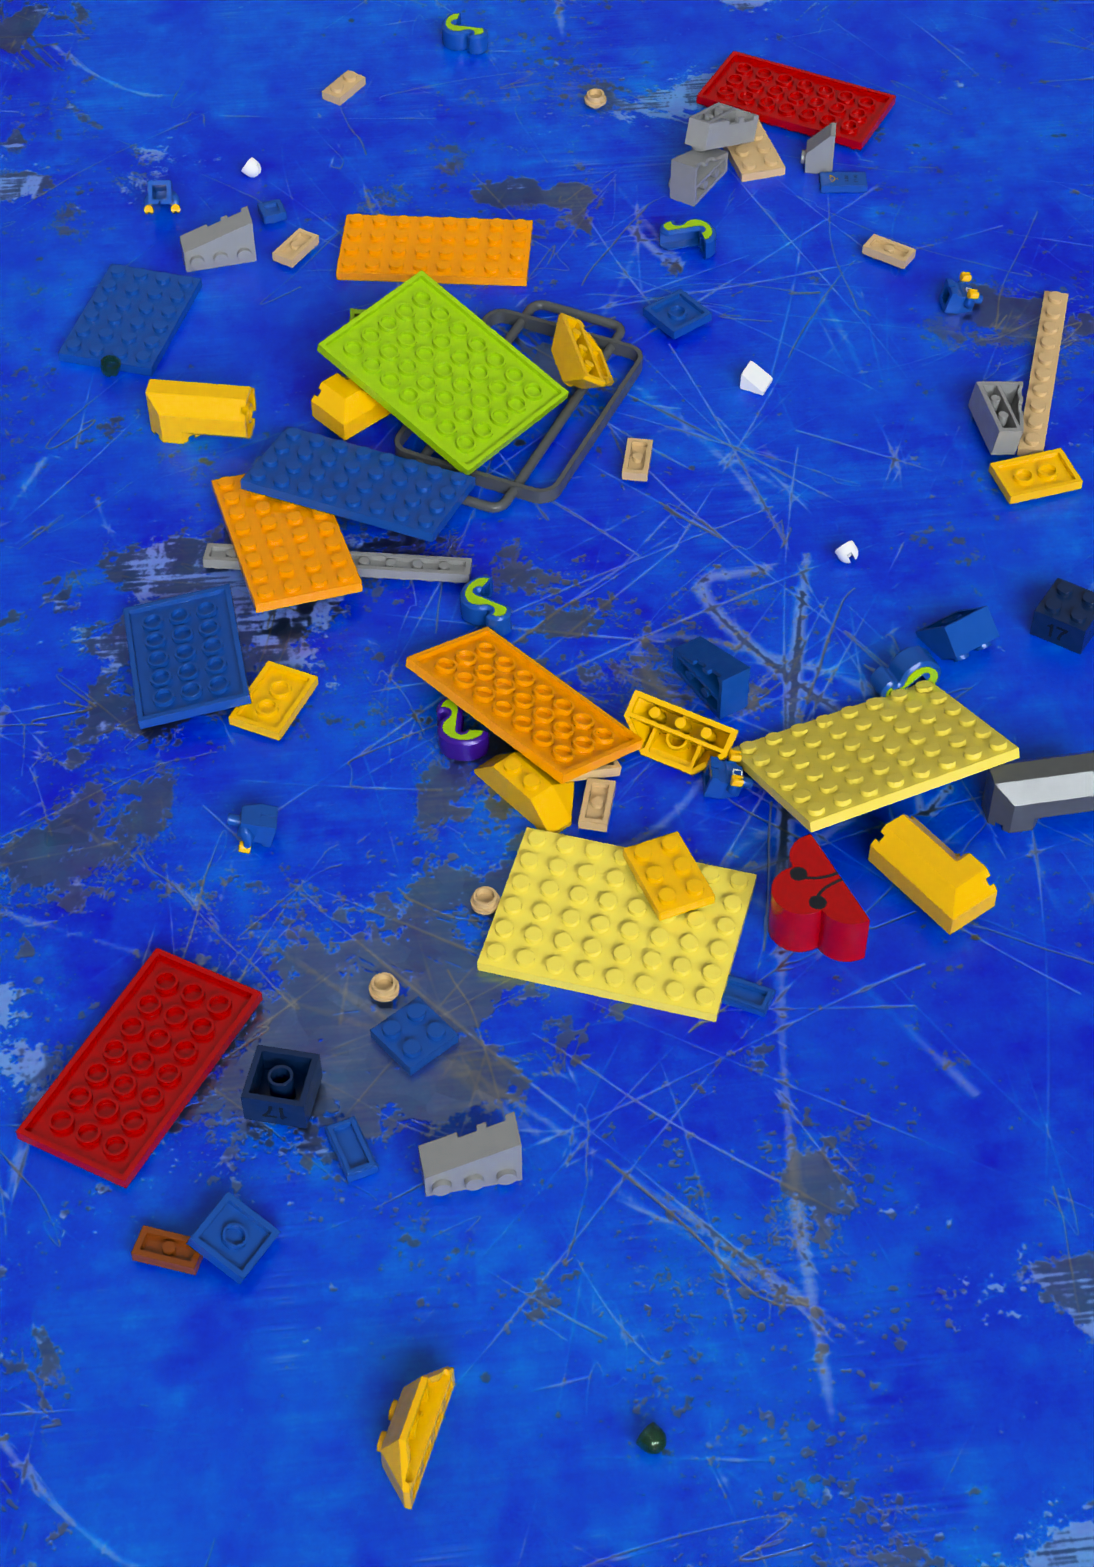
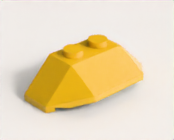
M560 313L551 352L561 380L568 386H576L581 389L612 386L614 380L602 350L593 337L584 329L585 325L577 318Z
M638 690L634 691L624 714L630 730L643 739L642 747L639 749L641 755L692 776L705 770L710 756L718 757L721 761L726 759L739 732L734 728Z
M520 752L496 755L474 769V773L537 829L560 833L572 825L574 781H568L563 784L559 783Z
M449 1366L423 1375L403 1387L399 1400L394 1399L390 1406L388 1420L391 1422L387 1431L383 1430L379 1436L377 1452H381L382 1467L404 1508L412 1510L455 1386L454 1368Z

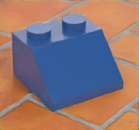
M988 606L958 610L916 631L917 637L941 660L953 659L954 662L968 658L970 656L969 652L974 649L979 651L991 646L990 641L999 637Z

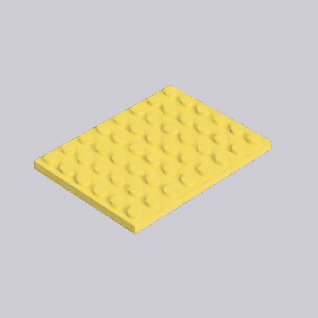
M927 680L919 681L906 690H893L889 696L870 698L861 704L844 707L840 711L829 715H820L809 722L794 724L791 728L780 732H771L765 737L754 741H745L739 746L731 748V750L741 751L740 755H742L740 762H736L737 765L742 766L743 770L811 833L1020 758L1019 747L932 681Z
M527 827L477 961V970L716 1022L756 885L757 874L696 862L715 894V903L659 921L623 857V848L626 847Z

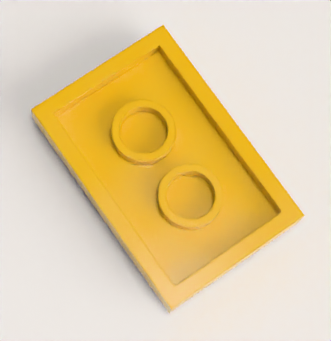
M1062 448L997 461L989 465V473L1009 505L1082 488L1083 480Z
M267 661L249 687L252 703L235 707L229 715V724L280 741L318 686V676Z
M678 831L623 848V857L659 921L715 903V894Z

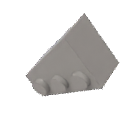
M718 102L689 117L684 144L692 146V149L695 151L703 152L754 142L759 115Z
M718 148L703 152L692 149L671 159V178L668 184L670 198L694 207L727 172L728 152Z
M248 206L241 208V212L230 217L227 215L221 217V221L210 226L205 224L179 236L186 273L257 261L253 223Z
M976 381L968 407L991 455H1015L1024 431L1022 411L1023 381Z
M515 1112L506 1114L505 1121L489 1127L486 1122L476 1125L477 1131L459 1137L458 1133L455 1132L419 1145V1163L425 1195L444 1196L450 1192L474 1191L486 1186L497 1184L509 1185L515 1181H521L522 1144Z

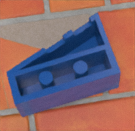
M701 636L673 649V670L719 720L747 707L750 679L749 666Z

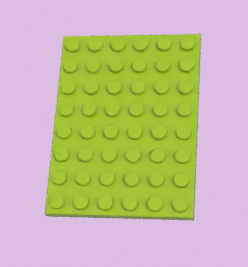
M422 270L321 341L317 347V351L465 475H470L566 400L569 394L565 388Z

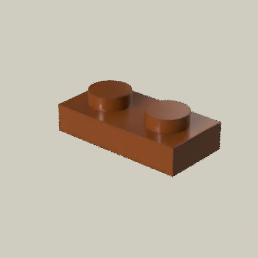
M143 1225L131 1252L132 1260L192 1275L197 1274L203 1256L186 1244L191 1236Z

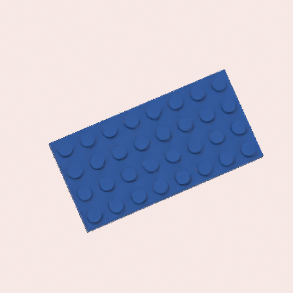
M287 427L244 475L240 483L243 490L433 542L475 487L476 477L465 475L462 472L443 469L439 466L421 463L414 459L395 456L391 453L380 452L369 447L347 443L344 440H336L321 434L310 433L299 428Z

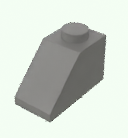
M830 123L807 140V148L802 150L801 164H805L804 173L819 174L820 172H832L836 123Z

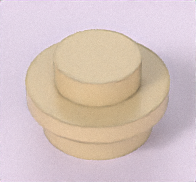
M593 88L587 91L584 102L587 106L598 109L606 104L607 97L604 95L603 90Z
M479 887L471 896V907L478 914H492L497 910L500 896L492 887Z
M387 972L376 974L369 983L370 996L379 1002H388L395 999L400 991L398 980Z

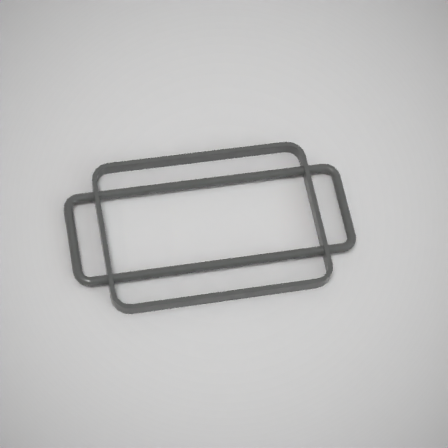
M545 300L531 302L522 313L508 309H495L488 312L481 319L490 327L501 323L513 325L504 337L505 340L512 344L522 329L554 337L557 323L532 316L535 311L546 310L556 314L564 313L581 321L616 331L612 338L588 332L602 350L606 363L612 354L629 358L635 363L552 486L539 489L524 484L588 389H576L514 481L478 470L469 475L476 477V486L505 494L500 501L489 502L468 495L463 501V505L485 512L497 513L507 509L515 497L532 503L543 504L554 501L560 496L642 371V351L632 344L622 342L625 328L619 321ZM403 425L394 439L396 456L460 472L448 461L431 457L435 450L428 444L421 453L404 448L403 445L413 433L407 426Z

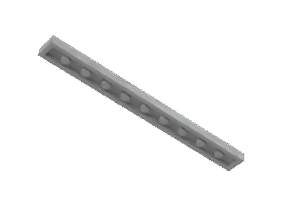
M207 543L203 556V568L241 570L232 544ZM349 551L360 577L468 583L472 572V558Z

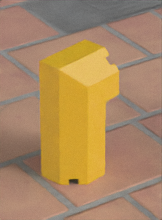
M339 373L322 381L318 387L321 390L318 397L314 394L311 399L312 416L345 441L391 414L349 377H344Z
M159 379L149 380L145 394L151 431L154 434L157 433L162 442L184 444L194 434L195 438L200 435L251 439L255 427V418H252L253 411H256L257 405L255 388L250 386Z
M902 814L892 820L880 831L884 835L880 842L874 839L870 844L868 861L949 935L995 906L997 889L995 884L989 886L986 878L991 876L988 869L971 853H965L960 856V853H954L913 816L910 818L908 815Z

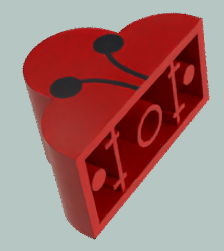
M808 834L799 838L790 849L788 869L780 872L772 883L768 918V932L771 939L778 946L793 952H806L818 948L825 956L836 961L852 962L865 958L870 919L813 836Z

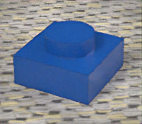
M280 199L257 203L258 212L264 224L287 220L286 210Z

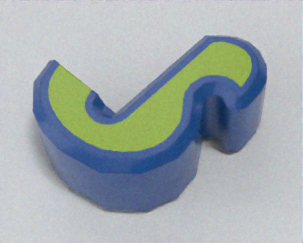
M452 13L442 22V43L446 48L453 51L469 49L471 54H483L488 50V32L483 27L461 25V13Z
M692 218L679 225L674 220H669L660 225L659 245L667 251L699 246L700 252L704 260L711 258L716 251L717 233L710 222L700 218Z
M480 576L470 580L464 585L460 593L462 618L467 623L475 626H488L500 636L509 634L512 630L510 620L512 615L511 608L490 599L493 594L492 577Z
M920 646L907 647L893 658L889 667L879 666L872 673L870 684L880 697H886L891 695L893 690H906L921 676L927 681L937 684L941 676V668L927 649Z

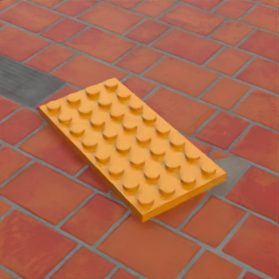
M347 214L337 263L336 280L405 282L422 270L435 282L442 284L527 286L533 220Z
M245 474L231 477L225 476L220 479L211 480L212 490L234 547L256 613L363 591L362 581L335 515L241 489L240 480Z
M488 626L408 656L405 666L561 784L635 752L642 747L643 739Z

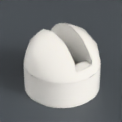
M251 157L241 172L250 178H255L261 173V165L256 159Z
M853 540L840 546L835 551V554L841 562L851 563L849 557L853 556L856 560L859 551Z

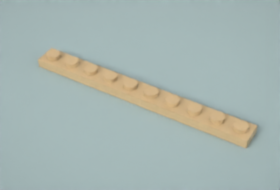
M1044 291L1023 415L1024 431L1018 444V456L1044 452L1069 296L1067 293Z

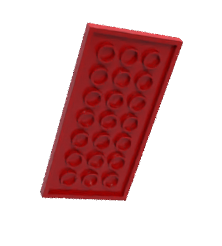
M733 51L698 93L696 103L710 107L720 102L759 115V121L767 125L778 126L809 137L814 136L834 122L836 123L835 143L851 149L862 150L894 106L896 96Z
M156 948L16 1130L17 1138L127 1189L263 1000L262 992Z

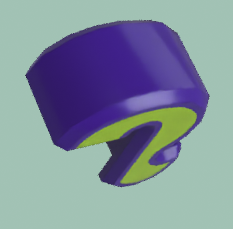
M448 698L440 701L436 710L437 737L440 752L450 759L459 761H472L486 755L489 749V732L485 730L463 731V709L455 705Z

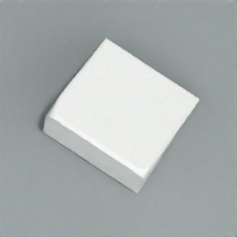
M750 361L741 374L740 389L764 395L773 378L756 363Z

